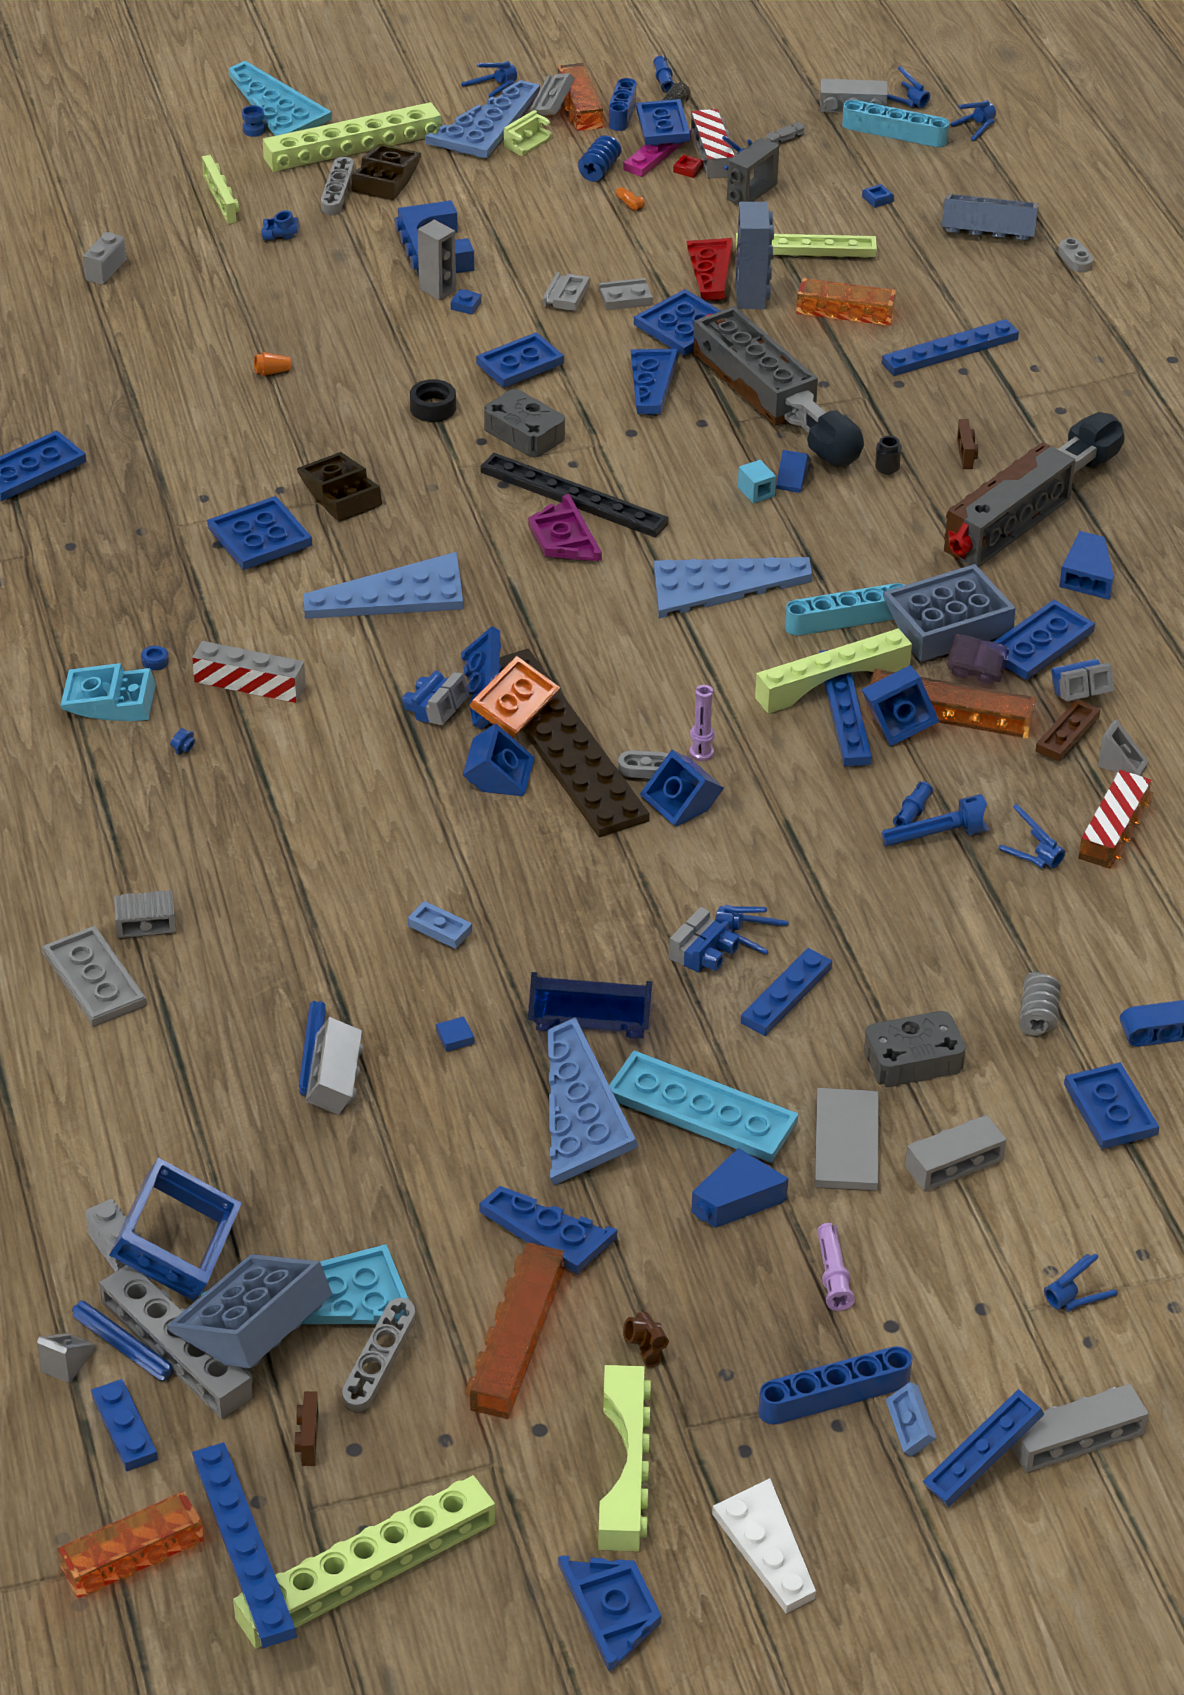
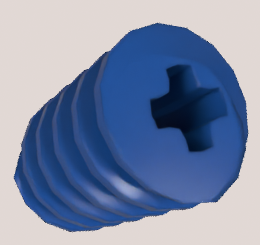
M603 135L598 137L578 162L581 175L588 181L600 180L622 152L620 143L611 136Z

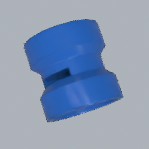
M256 105L243 108L244 134L256 137L265 133V123L262 121L264 119V109Z

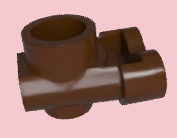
M639 1312L636 1317H628L623 1327L625 1342L639 1345L641 1350L640 1356L647 1367L659 1365L662 1360L660 1352L669 1343L661 1323L654 1322L647 1312Z

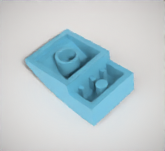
M121 663L70 669L60 706L62 710L101 720H149L156 683L150 668L124 671Z

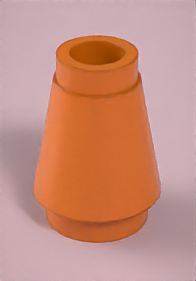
M261 352L254 356V371L256 374H261V376L290 371L291 359L289 356Z

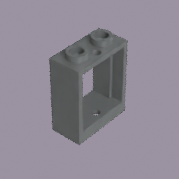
M761 137L729 160L727 200L738 205L739 202H754L777 185L780 145ZM754 169V178L750 180V171Z

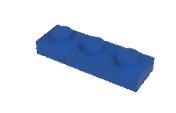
M123 1379L91 1389L92 1399L125 1470L129 1471L158 1460L155 1446Z

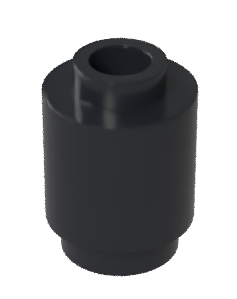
M883 436L877 443L875 468L883 474H892L900 469L902 446L897 437Z

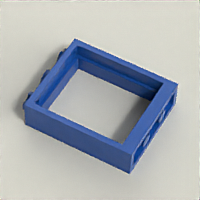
M158 1157L139 1189L109 1256L195 1301L208 1283L242 1203ZM153 1187L218 1222L198 1268L133 1233Z

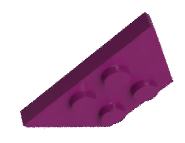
M570 494L562 496V502L555 507L553 504H550L543 511L537 512L528 518V526L545 557L590 561L602 560V551Z

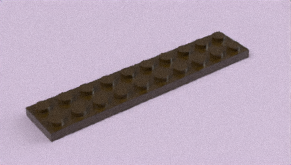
M529 648L500 657V672L518 656L551 680ZM558 691L551 701L522 729L526 737L599 838L649 822L650 813L562 693Z

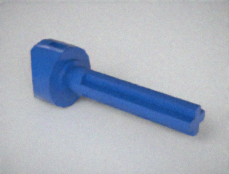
M982 794L959 799L958 811L883 830L881 836L886 847L962 826L968 836L989 831L988 826L983 820L987 803Z

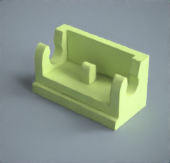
M535 110L504 127V148L520 156L527 154L552 139V133L542 126V123L546 126L549 125L550 121L537 114Z

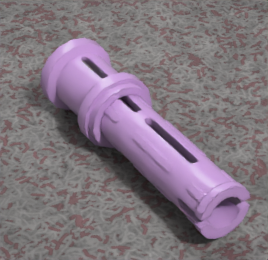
M700 685L696 688L695 725L690 730L693 745L690 747L689 754L694 760L708 761L714 756L712 741L715 738V731L711 726L713 688L709 685Z
M824 1223L818 1227L817 1234L825 1267L822 1283L828 1292L826 1304L831 1310L843 1311L849 1309L855 1303L854 1293L849 1287L851 1275L843 1264L837 1226L835 1224L832 1226V1223Z

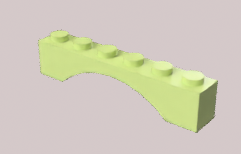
M898 628L758 672L756 674L755 698L769 714L793 706L811 689L841 674L855 671H870L885 676L891 675L910 665L912 643Z
M605 1365L603 1412L614 1423L622 1436L627 1451V1462L617 1483L600 1501L598 1550L639 1552L640 1538H647V1517H641V1509L647 1510L648 1489H641V1481L648 1482L649 1461H642V1454H649V1434L643 1433V1427H650V1407H644V1400H650L651 1380H644L645 1366Z

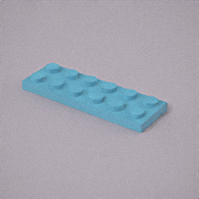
M633 1050L609 1085L617 1102L735 1149L739 1148L750 1155L771 1163L798 1123L799 1114L635 1050Z

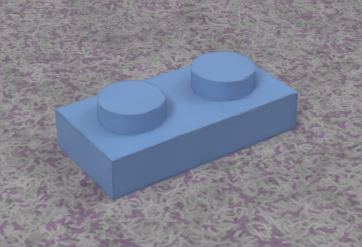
M426 901L408 917L409 927L455 949L472 933V923Z
M909 1382L886 1399L903 1453L912 1457L937 1439L919 1386Z

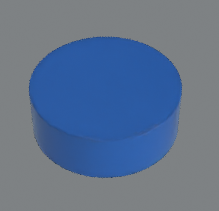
M161 646L147 647L141 653L143 667L150 668V670L165 668L169 663L168 651Z

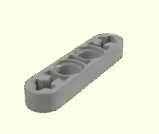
M339 157L333 162L321 197V211L325 214L335 215L340 213L352 181V173L354 172V160L350 157Z
M406 1298L393 1299L386 1306L343 1386V1403L350 1411L363 1412L368 1409L378 1393L414 1325L415 1307L410 1300ZM402 1310H405L406 1316L402 1315L396 1328L393 1326L395 1324V1313L399 1314ZM383 1335H391L396 1341L392 1346L385 1348L381 1347L377 1340ZM373 1361L380 1364L381 1370L376 1374H367L363 1370V1366L368 1362ZM361 1381L364 1382L363 1397L359 1396L356 1400H353L352 1393L356 1394L361 1387Z

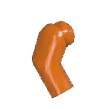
M619 187L616 190V196L631 210L638 211V209L644 207L643 197H636L632 192L623 187Z

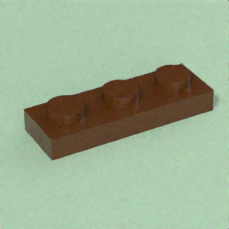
M1076 699L1036 743L1035 751L1060 762L1099 719L1101 709Z

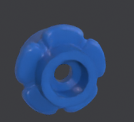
M181 728L174 735L170 746L176 750L177 754H180L182 751L188 753L195 744L194 732Z

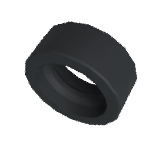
M438 379L420 381L413 385L410 390V411L414 417L423 421L439 422L453 416L456 411V390L446 381ZM437 398L443 401L429 403L423 400Z

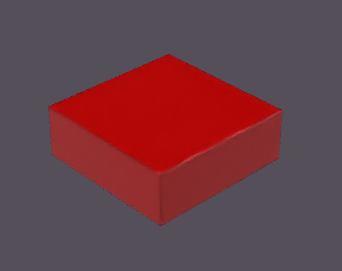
M683 155L673 165V172L694 178L703 168L704 160Z

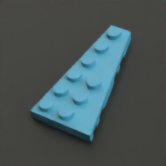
M243 61L228 68L229 77L251 105L260 106L264 109L263 121L275 136L318 127L332 120V112L249 62Z
M387 1244L320 1261L333 1295L322 1303L320 1309L312 1312L304 1319L302 1324H377L390 1301L395 1298L408 1299ZM207 1291L201 1292V1293H200V1297H201L203 1294H205ZM402 1310L399 1314L395 1313V1324L398 1323L402 1315L406 1316L405 1310Z

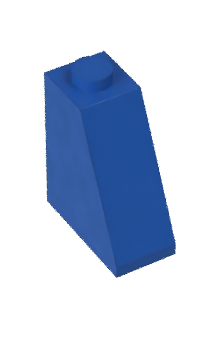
M1079 531L1062 565L1059 587L1110 600L1114 575L1105 537Z
M738 1148L692 1191L691 1213L695 1214L698 1219L706 1221L716 1228L783 1203L787 1199L788 1178Z

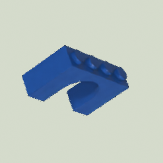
M452 200L398 208V217L394 219L397 232L400 231L401 243L405 244L406 255L410 257L412 269L417 271L418 276V229L436 220L457 233V211ZM469 238L455 240L456 273L474 271V249Z

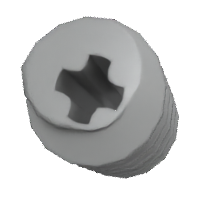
M1042 972L1028 973L1024 978L1019 1026L1026 1035L1038 1036L1050 1032L1057 1027L1061 984L1055 977Z

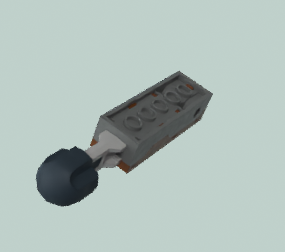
M734 306L714 314H708L694 321L693 353L774 426L785 422L802 426L809 433L807 438L808 447L833 466H847L860 457L864 447V438L859 426L847 416L842 415L838 410L826 413L816 404L818 378Z
M1097 412L1083 418L1070 428L1068 442L1062 447L1055 449L1042 442L1034 449H1030L1023 457L1015 460L1005 470L1000 471L987 483H983L973 493L968 494L955 506H951L946 514L947 525L944 534V552L968 565L976 564L978 567L983 565L1069 501L1073 475L1085 465L1094 468L1099 463H1106L1118 454L1125 440L1122 423L1113 414Z

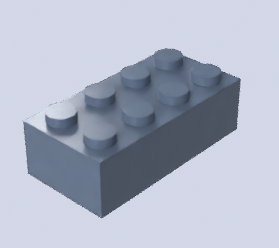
M739 202L735 277L737 309H765L766 300H770L771 286L769 284L772 279L771 260H773L772 240H774L773 212L768 210V202Z

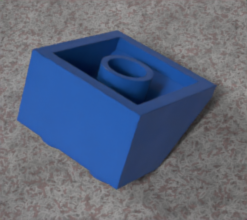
M911 665L861 689L871 713L890 746L939 722L921 677Z
M495 723L472 739L463 776L482 792L523 796L526 793L534 756Z
M671 750L639 795L673 825L679 826L708 811L724 787L691 758Z

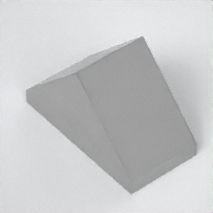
M1116 719L1112 721L1102 737L1098 767L1116 773L1119 770H1123L1140 776L1149 761Z
M70 1333L39 1336L37 1346L41 1372L70 1384L94 1352L96 1344Z

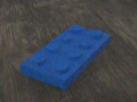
M54 431L0 456V500L9 499L87 462L86 453L59 431Z
M1052 600L987 646L985 656L1028 680L1093 633L1095 623L1058 601Z

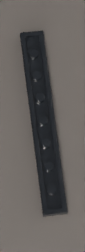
M493 453L481 465V473L558 502H562V496L570 494L577 509L654 538L668 525L669 517L497 453Z

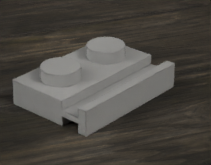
M570 73L555 74L554 77L548 75L529 111L535 110L541 116L556 115L561 109L564 98L571 90V85L575 78Z
M557 272L543 296V306L553 304L554 308L576 311L590 286V277L574 274L561 276L560 272Z
M645 278L599 283V293H601L606 310L652 305V295Z

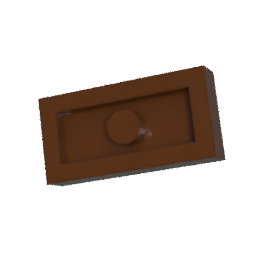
M959 419L957 444L962 468L973 469L974 459H978V444H974L975 430L970 428L969 419Z
M304 1391L303 1405H297V1425H302L301 1432H295V1452H301L302 1466H315L319 1418L318 1391Z

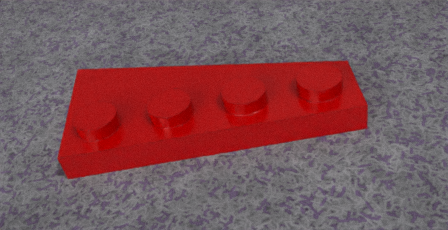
M732 238L686 241L701 299L712 301L725 299L733 252Z

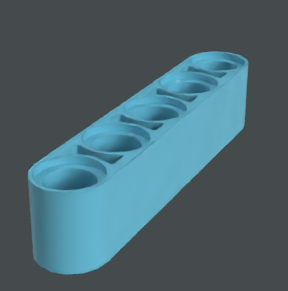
M848 100L843 105L842 125L846 129L933 147H943L947 144L949 121L946 118L858 100Z
M894 583L790 601L786 605L785 630L792 635H804L894 620L884 600L883 592L904 586L905 584Z

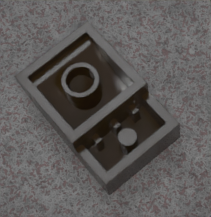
M378 144L362 157L361 167L352 173L351 191L394 200L412 177L420 161L421 153Z
M342 452L297 468L298 474L311 494L338 521L383 504L380 486L367 478L366 468Z

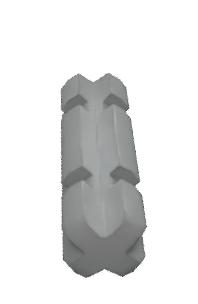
M796 122L776 130L775 133H768L765 137L766 140L779 144L803 135L805 126L801 122Z

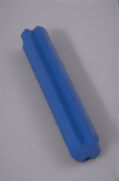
M312 1001L309 1005L299 1080V1093L303 1096L307 1095L316 1034L325 1021L326 1004L323 1001Z
M79 1301L77 1305H74L72 1309L74 1318L161 1381H165L172 1375L173 1366L170 1362L86 1301Z

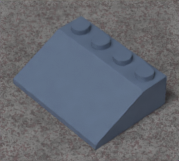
M947 194L944 201L941 227H946L948 232L960 233V229H968L969 234L983 235V231L993 232L992 236L1005 238L1006 234H1015L1016 239L1029 240L1030 236L1034 237L1039 203Z
M976 564L883 592L884 600L898 628L912 643L911 652L920 662L1000 638L1014 628L1016 608Z
M250 1254L168 1324L167 1327L171 1333L226 1365L251 1368L257 1365L267 1352L277 1347L281 1340L292 1330L300 1327L302 1321L312 1312L320 1309L322 1303L333 1294L320 1261Z

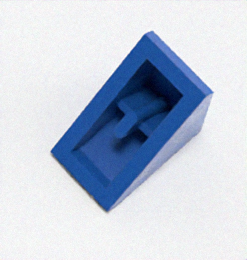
M788 450L782 451L776 489L801 493L812 460L808 454Z

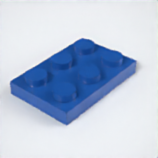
M681 99L636 103V111L645 145L680 144L690 141V131Z
M536 332L477 355L476 364L504 388L564 364V355Z
M1121 1062L1065 1076L1064 1085L1101 1149L1158 1135L1160 1126Z

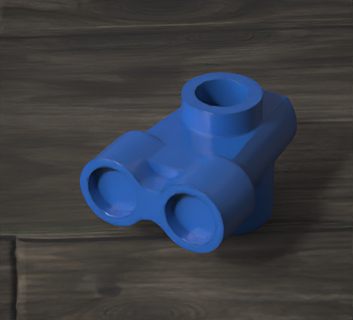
M284 210L278 212L274 218L263 219V240H274L277 237H283L284 239L293 238L299 233L300 225L298 218H293L291 211Z

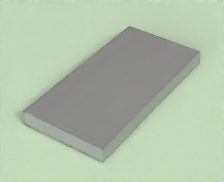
M96 926L42 946L43 955L92 1027L147 1005L146 997Z
M817 1088L815 1187L877 1191L878 1091Z

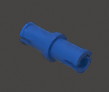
M662 55L657 56L653 61L656 69L655 76L660 82L661 90L669 93L675 88L672 79L673 72L668 66L667 58H663Z
M920 781L912 794L903 800L901 810L893 819L895 827L910 824L916 816L922 814L925 808L924 804L934 791L929 783L925 781L921 783Z

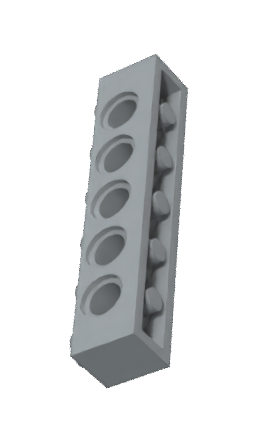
M125 1265L99 1282L102 1304L143 1344L170 1362L173 1366V1373L219 1418L223 1419L253 1398V1378L247 1368L226 1365L168 1330L167 1325L184 1312L185 1309H179L172 1302L168 1293L163 1289L159 1290L152 1283L150 1277Z

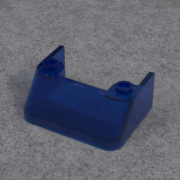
M531 972L527 1020L531 1024H536V1030L548 1031L554 1026L576 1017L582 1029L626 1032V1037L644 1039V1033H650L655 986L652 981H646V986L543 978L538 972Z

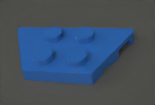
M563 1555L558 1557V1566L608 1671H611L661 1624V1613L635 1561L619 1559L608 1561L604 1558L591 1557L590 1562L569 1561V1556Z

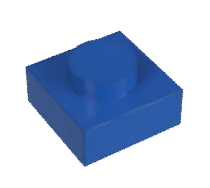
M459 289L450 302L451 310L473 315L482 302V294Z

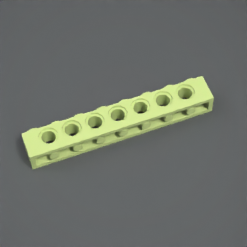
M429 102L263 139V156L272 172L370 151L378 144L393 146L425 139L427 134L439 132L441 115L434 105Z
M472 1475L463 1481L454 1482L449 1488L434 1496L425 1497L420 1503L404 1511L394 1513L389 1519L375 1526L365 1528L360 1534L346 1541L334 1544L329 1550L315 1557L306 1558L300 1565L284 1573L275 1574L295 1628L494 1525L495 1503L475 1476ZM241 1593L233 1598L235 1619L252 1645L257 1649L262 1645L244 1596Z

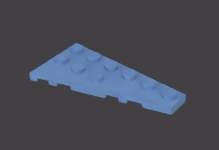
M522 80L517 81L502 90V95L499 97H490L487 99V104L483 106L478 104L456 117L453 124L449 126L444 124L439 127V132L436 134H427L425 136V144L455 150L458 153L475 155L479 158H488L504 138V127L522 116L537 97L540 85Z
M457 552L304 593L305 619L463 609Z
M770 557L654 561L658 618L667 617V612L679 610L680 613L688 612L690 607L696 605L709 607L742 599L744 594L756 592L757 595L766 593L767 588L775 586L784 589L811 582L810 558Z
M576 1017L548 1030L549 1083L551 1086V1094H549V1128L551 1133L550 1158L552 1160L550 1179L553 1186L639 1147Z

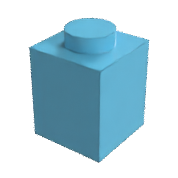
M761 460L739 466L738 488L752 503L775 496L776 475Z

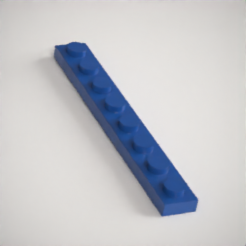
M225 1442L193 1451L192 1455L262 1648L297 1638L294 1623Z

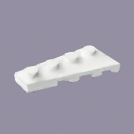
M770 1478L713 1506L712 1515L786 1614L815 1599V1587Z

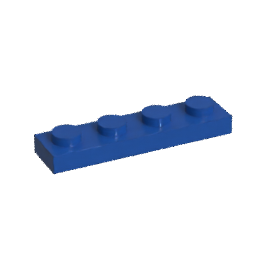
M807 948L741 1014V1024L766 1036L832 969V960Z
M1018 1389L923 1480L925 1487L949 1508L1044 1416L1042 1408Z

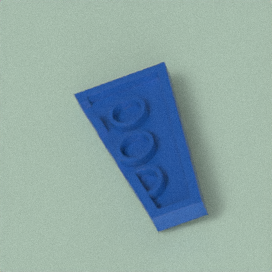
M630 349L637 414H661L679 359L678 349Z
M492 626L461 652V658L466 661V665L463 667L464 675L469 677L467 689L469 694H472L469 705L499 674L501 669L499 664L501 650L500 630ZM470 708L473 726L483 729L490 723V721Z
M499 1186L479 1203L480 1213L575 1274L583 1270L617 1239L618 1230L609 1226L606 1229L593 1225V1220L582 1216L576 1219L564 1214V1209L553 1205L551 1207H544L537 1204V1199Z

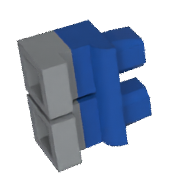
M1092 659L1052 668L1051 674L1055 695L1066 701L1114 691L1112 665L1109 663L1100 664L1098 659Z
M435 670L430 677L421 676L416 681V692H406L402 697V702L405 710L415 713L416 720L444 725L453 715L455 709H458L469 697V692L463 673L454 672L449 678H444L442 673Z
M700 907L686 921V924L684 923L670 937L669 959L698 973L704 967L717 971L724 962V953L720 952V950L733 955L739 947V936L729 931L728 921H723L720 924L710 918V911Z

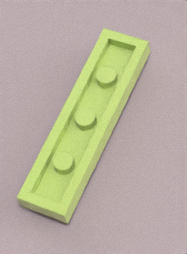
M211 155L202 156L203 177L228 224L237 222L236 213L239 212V204L237 199H233L231 187H227L226 178L224 175H221L219 164L214 162Z

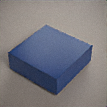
M882 184L862 190V197L874 208L894 202V194Z
M464 1016L436 1024V1032L446 1052L474 1044V1035Z

